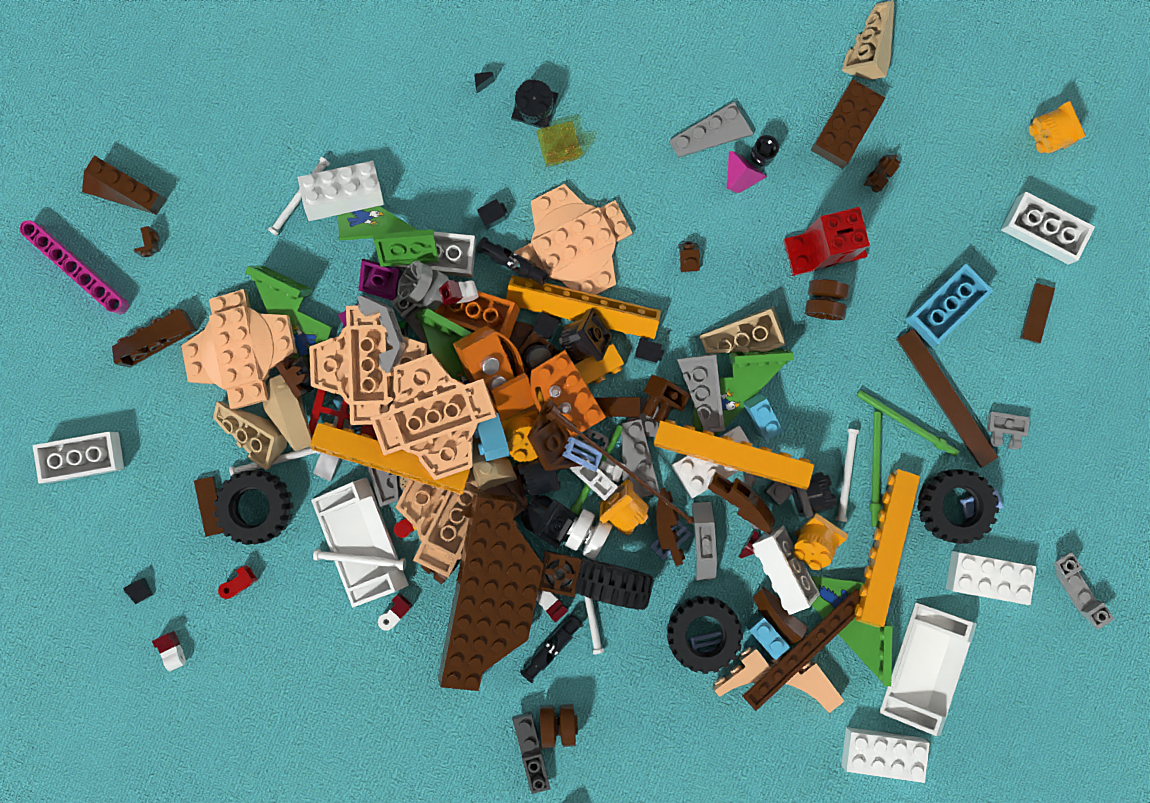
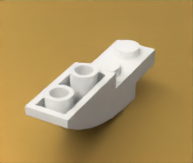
M581 457L583 460L593 464L591 461ZM584 466L570 467L604 501L618 487L598 468L597 471H592Z

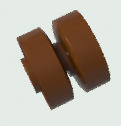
M828 279L809 281L808 295L816 299L806 301L804 314L825 320H845L847 306L837 301L848 300L850 286Z
M574 704L560 705L559 717L556 716L553 705L540 706L542 748H555L557 736H560L563 747L576 746L578 721L577 715H574Z

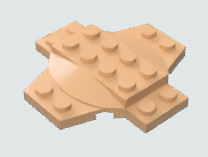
M565 184L531 200L535 231L531 243L514 251V253L534 262L537 267L543 270H549L550 279L562 281L569 289L598 295L616 286L612 260L615 244L633 234L616 200L601 208L594 207L582 202Z
M245 289L209 299L212 315L209 316V322L205 329L181 345L188 382L216 384L223 390H227L229 406L232 410L269 400L265 381L270 376L268 375L270 369L280 361L297 354L290 316L259 314L251 309L248 292Z
M346 306L347 326L342 329L338 337L309 347L311 386L341 395L344 401L350 405V425L372 424L370 418L388 412L390 404L396 398V393H394V372L385 373L379 365V354L393 349L387 341L386 335L388 333L386 328L380 322L379 316L381 315L379 313L371 317L364 316L358 306ZM403 336L406 347L398 365L426 356L427 343Z
M433 353L395 366L394 393H396V398L388 412L370 418L383 455L401 449L415 454L434 480L472 468L473 434L477 429L478 423L497 417L484 378L463 384L451 378Z
M471 468L463 495L409 479L395 507L417 529L421 544L413 561L449 578L456 561L461 559L469 518L462 516L460 512L472 503L474 491L485 492L487 490L479 491Z

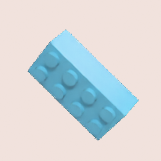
M967 264L958 267L905 320L931 347L938 345L993 290Z

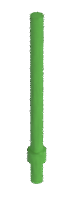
M859 390L857 393V397L930 441L937 449H943L954 457L958 455L959 450L949 445L942 437H936L864 391Z
M873 412L871 504L869 503L871 527L879 526L878 515L881 510V504H879L881 412Z
M617 425L609 440L608 447L605 449L608 454H611L621 436V425ZM603 454L599 466L602 461L606 462L607 457ZM587 484L584 485L575 504H572L569 509L578 516L591 490Z

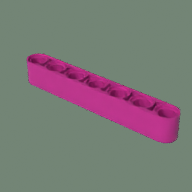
M31 220L21 223L20 233L105 309L116 314L127 312L129 308L128 301L48 230ZM34 227V232L30 234L31 229ZM48 239V245L44 246V242ZM62 251L63 255L58 259V255ZM77 264L76 270L72 271L73 265ZM91 276V281L87 284L86 279ZM105 288V294L100 296V291ZM116 301H119V307L115 309L114 304Z

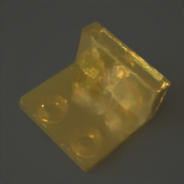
M573 121L545 127L536 131L545 167L583 157Z

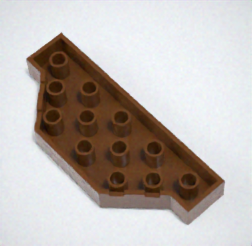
M474 491L438 674V681L442 688L479 691L482 673L521 646L529 638L543 564L513 522L517 502L511 496Z

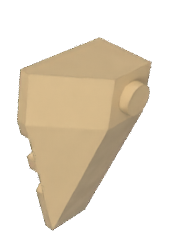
M893 0L875 4L865 21L866 27L862 34L857 35L855 38L856 44L846 54L842 68L843 72L867 80L886 77L891 59L894 15Z
M774 306L700 335L706 353L767 352L785 345L781 324Z
M281 375L271 378L266 385L269 400L262 402L265 412L295 452L309 447L312 436L301 396L295 398Z
M221 401L216 402L213 419L227 434H231L237 440L236 444L240 448L243 447L249 453L248 457L252 462L268 470L287 445V440L273 421L242 409L232 410L229 404Z
M480 439L473 440V467L471 471L479 491L517 479L513 467L506 456L486 462L485 456L480 455L478 444L481 443Z

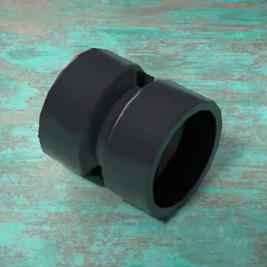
M770 135L759 137L751 149L752 161L758 166L769 165L779 152V143Z

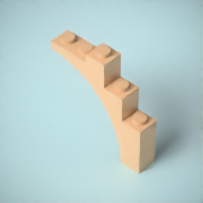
M749 646L738 657L743 664L741 666L739 664L734 666L730 670V674L725 678L724 676L718 678L714 682L713 689L720 697L734 688L748 683H755L785 654L783 653L776 660L772 657L770 659L771 662L768 664L754 646L752 648ZM813 660L802 667L786 683L808 693L829 713L845 702Z

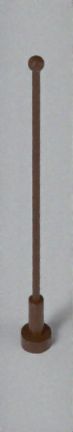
M556 404L550 406V408L545 413L546 418H548L550 421H553L555 419L564 427H566L569 431H574L585 441L591 444L594 448H596L599 452H601L608 459H610L617 466H619L622 470H624L631 477H633L636 481H638L645 488L651 491L659 499H661L668 506L674 509L682 517H684L688 524H692L694 522V518L692 516H687L684 512H682L679 508L673 505L665 497L659 494L651 486L645 483L642 479L636 476L633 472H631L628 468L622 465L619 461H617L614 457L608 454L600 446L594 443L586 435L580 432L575 424H573L570 420H568L565 416H563L560 413V407H558Z

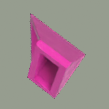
M729 151L728 190L740 193L767 177L745 157L736 152Z

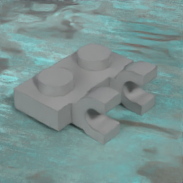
M989 412L987 431L992 432L989 442L990 446H1002L1003 434L1011 435L1008 449H1021L1022 437L1028 436L1030 417Z

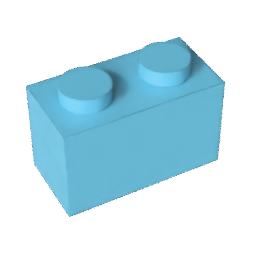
M758 394L743 403L758 434L767 441L783 432L768 400L764 396Z
M496 413L497 417L478 423L474 433L475 438L480 439L481 443L478 444L480 455L485 456L486 462L509 456L508 444L498 413Z
M759 615L746 627L775 660L790 648L762 615Z

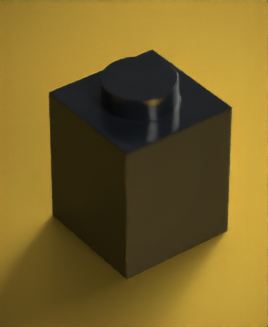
M497 199L477 209L487 230L507 220L505 214L508 211L503 202L499 204Z
M640 338L634 359L656 365L658 361L662 360L664 350H661L662 344Z
M774 480L763 490L776 505H781L794 492L787 484Z

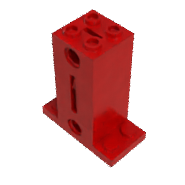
M860 207L820 216L803 234L783 240L792 276L865 259L868 257L866 249L870 246Z

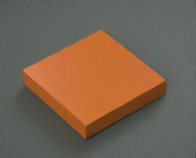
M525 373L490 390L496 413H498L501 422L535 404L529 379Z

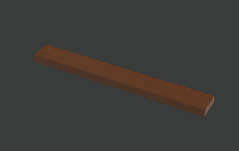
M912 329L897 338V342L979 467L983 468L997 459L998 456L916 331Z
M854 589L742 695L755 711L768 701L857 616L855 615V608L861 599L857 589Z

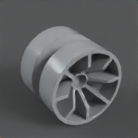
M414 261L401 276L398 285V295L400 298L422 309L428 308L434 311L442 304L439 288L449 281V278L437 270H432L431 267L420 261Z

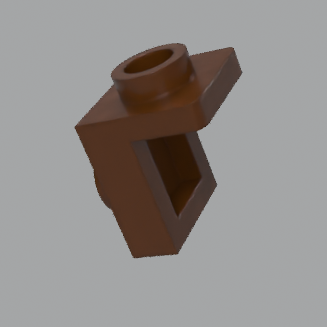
M149 226L141 227L144 246L135 248L134 253L142 257H151L153 253L159 252L157 243L159 242V235L157 231Z
M692 241L678 244L680 272L700 271L698 244Z

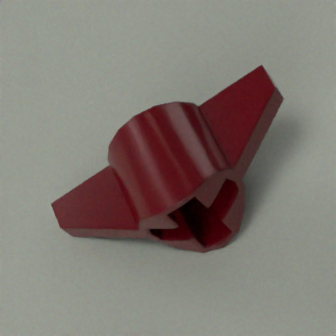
M753 531L739 554V558L743 559L755 554L753 544L758 540V532Z

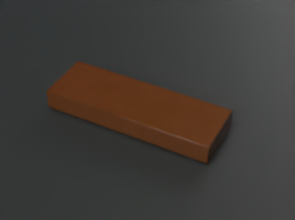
M1038 283L1034 284L1020 339L1038 344L1041 343L1055 288Z
M215 477L194 480L205 537L221 534L224 529L218 528L216 523L219 522V519L214 517L213 513L217 511V506H213L214 500H218L219 497L216 495Z

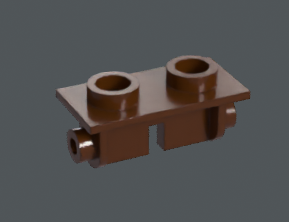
M897 155L883 156L875 170L869 173L863 185L873 186L871 189L875 193L882 191L889 181L885 175L891 178L899 168L900 161L896 159Z

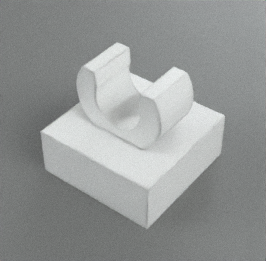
M607 458L606 462L602 461L599 466L609 479L615 482L619 481L623 470Z

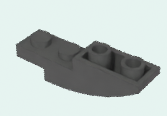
M527 712L512 716L531 794L550 790L546 765L532 713Z

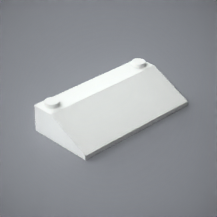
M367 478L351 482L311 500L331 552L399 560ZM335 561L352 608L409 586L403 570H399V568Z
M916 602L892 673L891 687L888 686L880 713L932 735H941L977 624Z

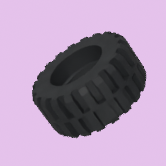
M963 469L941 471L937 473V476L930 477L928 479L929 483L924 484L921 488L924 492L918 496V499L921 500V505H917V509L922 513L919 518L921 522H925L924 527L926 530L932 532V535L936 538L956 544L973 543L974 540L982 539L984 537L983 533L988 534L992 530L989 526L997 521L994 516L995 513H999V507L995 506V502L999 501L998 497L992 494L995 489L992 485H987L988 480L986 478L979 477V474L974 471ZM953 488L964 489L974 499L973 516L958 525L950 523L943 513V500L946 494Z
M260 470L242 471L239 474L230 476V480H225L222 483L223 488L218 489L216 493L219 496L218 500H214L213 506H217V511L213 512L214 517L219 519V522L216 524L218 528L224 529L222 533L226 537L231 536V540L236 543L242 542L244 545H255L268 542L278 537L281 531L287 528L288 520L292 518L293 514L290 513V510L293 509V503H290L292 494L287 492L286 488L288 486L285 482H281L278 476L271 475L270 472ZM249 489L261 490L269 501V515L259 525L247 524L239 514L238 504L240 497Z
M584 559L580 565L575 589L578 594L615 606L645 610L649 604L654 579L653 576L634 569L597 560Z
M695 596L693 599L688 598L684 600L685 602L682 605L679 604L675 612L671 613L670 621L667 623L666 628L667 641L674 657L685 668L688 667L696 673L697 671H701L702 674H708L709 671L716 673L720 671V668L728 667V663L737 658L736 653L742 647L740 643L743 640V633L741 632L742 626L737 618L738 616L723 601L711 596ZM700 616L714 618L722 628V640L710 652L694 650L686 639L688 625Z

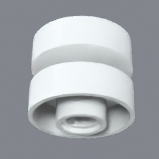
M583 509L579 518H575L567 533L569 537L565 546L576 551L582 543H585L583 555L595 560L613 524L608 521L604 524L599 520L594 527L592 523L595 514Z

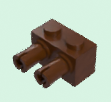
M651 375L643 391L648 394L649 398L642 413L653 418L658 405L661 404L653 420L658 423L660 421L665 422L671 410L683 411L690 394L667 379Z

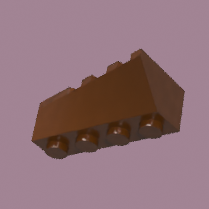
M95 155L84 170L82 192L85 194L110 200L154 215H158L167 200Z
M178 308L168 312V316L153 320L148 327L138 328L134 331L135 334L118 339L117 344L112 346L113 361L115 365L131 368L197 330L186 311Z

